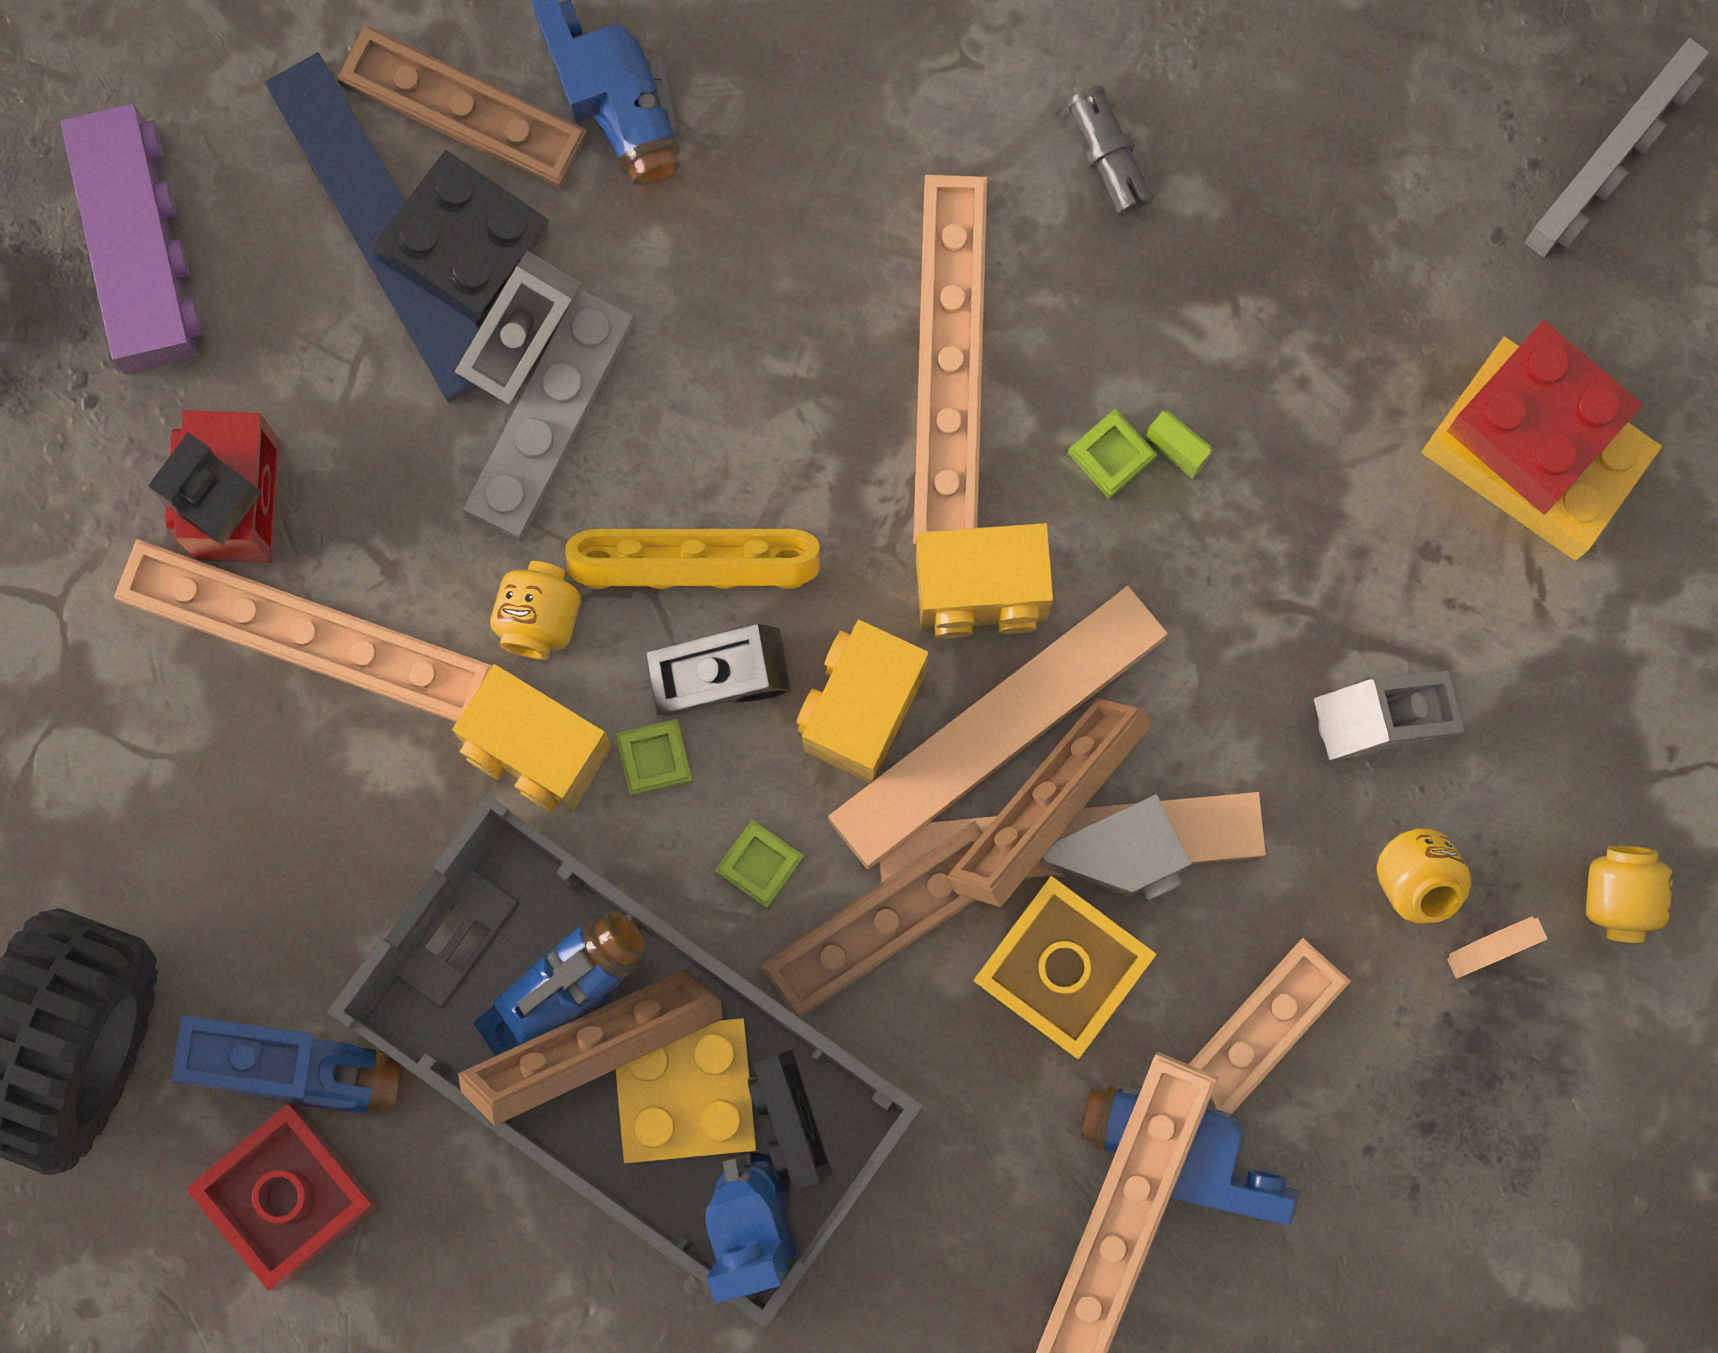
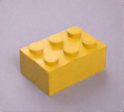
M1504 336L1421 453L1568 557L1577 561L1591 548L1660 451L1662 445L1628 422L1557 503L1543 515L1447 432L1458 414L1519 347Z

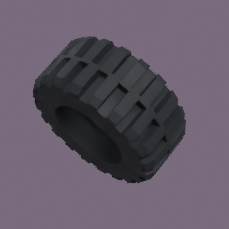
M56 908L38 912V915L31 916L24 923L23 930L16 932L8 942L6 952L3 957H0V1158L45 1175L58 1174L71 1170L78 1165L79 1158L85 1157L93 1147V1141L97 1135L102 1134L108 1123L110 1113L114 1107H117L124 1092L123 1087L129 1074H132L138 1058L136 1057L141 1042L144 1041L149 1025L147 1023L149 1012L153 1009L155 999L153 988L157 983L158 970L155 968L157 960L155 954L142 938L70 911Z

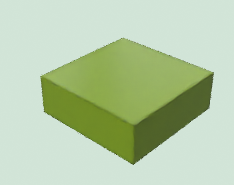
M1116 408L1072 445L1067 453L1109 500L1157 458V453Z
M1163 410L1149 426L1145 441L1192 480L1207 464L1212 453L1211 446L1169 411L1165 412Z
M678 719L615 733L630 797L693 783Z
M751 819L718 865L715 873L768 910L803 861L804 855Z

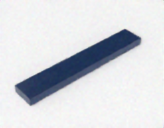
M315 53L265 81L267 89L447 402L450 403L477 388V385L455 373L456 368L479 331L475 322L373 253L374 243L405 204V201L320 53Z

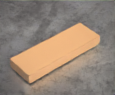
M1532 916L1450 953L1447 961L1455 978L1458 979L1545 941L1547 937L1539 919H1534Z
M1304 938L1299 940L1189 1062L1188 1065L1219 1077L1212 1094L1217 1110L1225 1111L1231 1115L1351 982Z

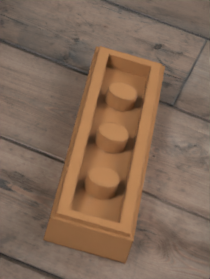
M364 25L337 77L339 85L560 190L589 136L587 129L367 25Z
M1097 698L946 877L954 892L1002 907L1153 725L1145 710Z
M973 821L761 963L762 969L793 1014L799 1018L976 901L975 899L956 894L946 879L953 868L983 834L976 821Z
M683 969L458 1074L461 1093L496 1126L723 1019L721 1000L691 973Z

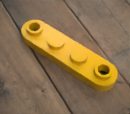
M590 529L573 535L565 545L567 574L574 581L592 589H603L610 586H649L655 589H667L673 586H713L719 589H730L737 586H776L783 589H794L814 579L820 571L819 541L812 534L798 529Z

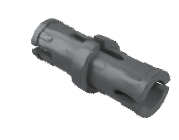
M1103 86L1092 87L1089 90L1090 97L1087 98L1085 91H1082L1073 96L1067 102L1069 111H1072L1089 148L1085 157L1090 168H1098L1116 207L1117 215H1128L1131 213L1130 207L1132 205L1138 211L1154 200V196L1149 191L1132 155L1135 144L1131 135L1122 133L1105 96L1106 93Z

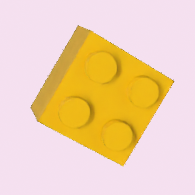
M1047 523L917 532L915 556L921 630L935 629L936 638H960L973 635V626L998 624L999 633L1018 634L1037 630L1036 622L1048 620L1053 602Z
M859 619L851 634L840 630L824 663L827 666L825 675L830 677L823 693L814 688L811 689L796 721L799 724L797 732L802 734L804 753L865 782L872 783L876 779L927 673L929 652Z
M493 664L452 729L464 744L459 752L467 757L466 760L497 780L500 779L504 771L508 772L518 779L514 786L521 791V795L552 814L558 804L572 813L574 812L613 750V746L603 730L496 664Z
M1051 875L973 981L1079 1060L1157 954Z
M744 1018L717 1021L616 1069L624 1164L757 1151L752 1098L747 1081L750 1078Z

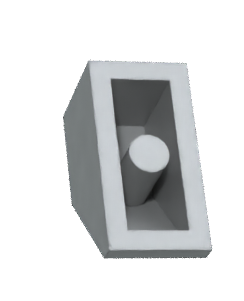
M527 250L463 356L455 373L510 404L570 304L581 282Z
M1449 671L1372 678L1313 698L1319 718V732L1326 745L1329 760L1373 755L1465 732Z
M1157 794L1056 841L1040 860L1044 868L1126 897L1143 891L1147 901L1181 886L1182 882L1178 874L1185 871L1191 865Z

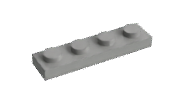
M1689 37L1537 223L1524 242L1526 245L1544 258L1557 242L1566 249L1572 244L1591 220L1582 213L1584 208L1595 195L1604 202L1607 201L1629 173L1620 165L1633 148L1644 155L1667 127V124L1660 120L1659 117L1668 105L1673 101L1682 108L1706 79L1697 70L1708 56L1709 52Z
M579 288L577 289L463 507L466 515L522 541L635 323L634 315Z

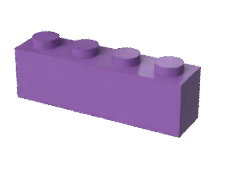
M134 103L60 120L113 362L124 374L198 357L193 337L202 336L203 328L195 300H185L180 278L190 276V270L181 239L173 241L171 239L167 218L176 217L177 212L168 180L159 181L154 159L162 158L164 154L155 121L145 122Z

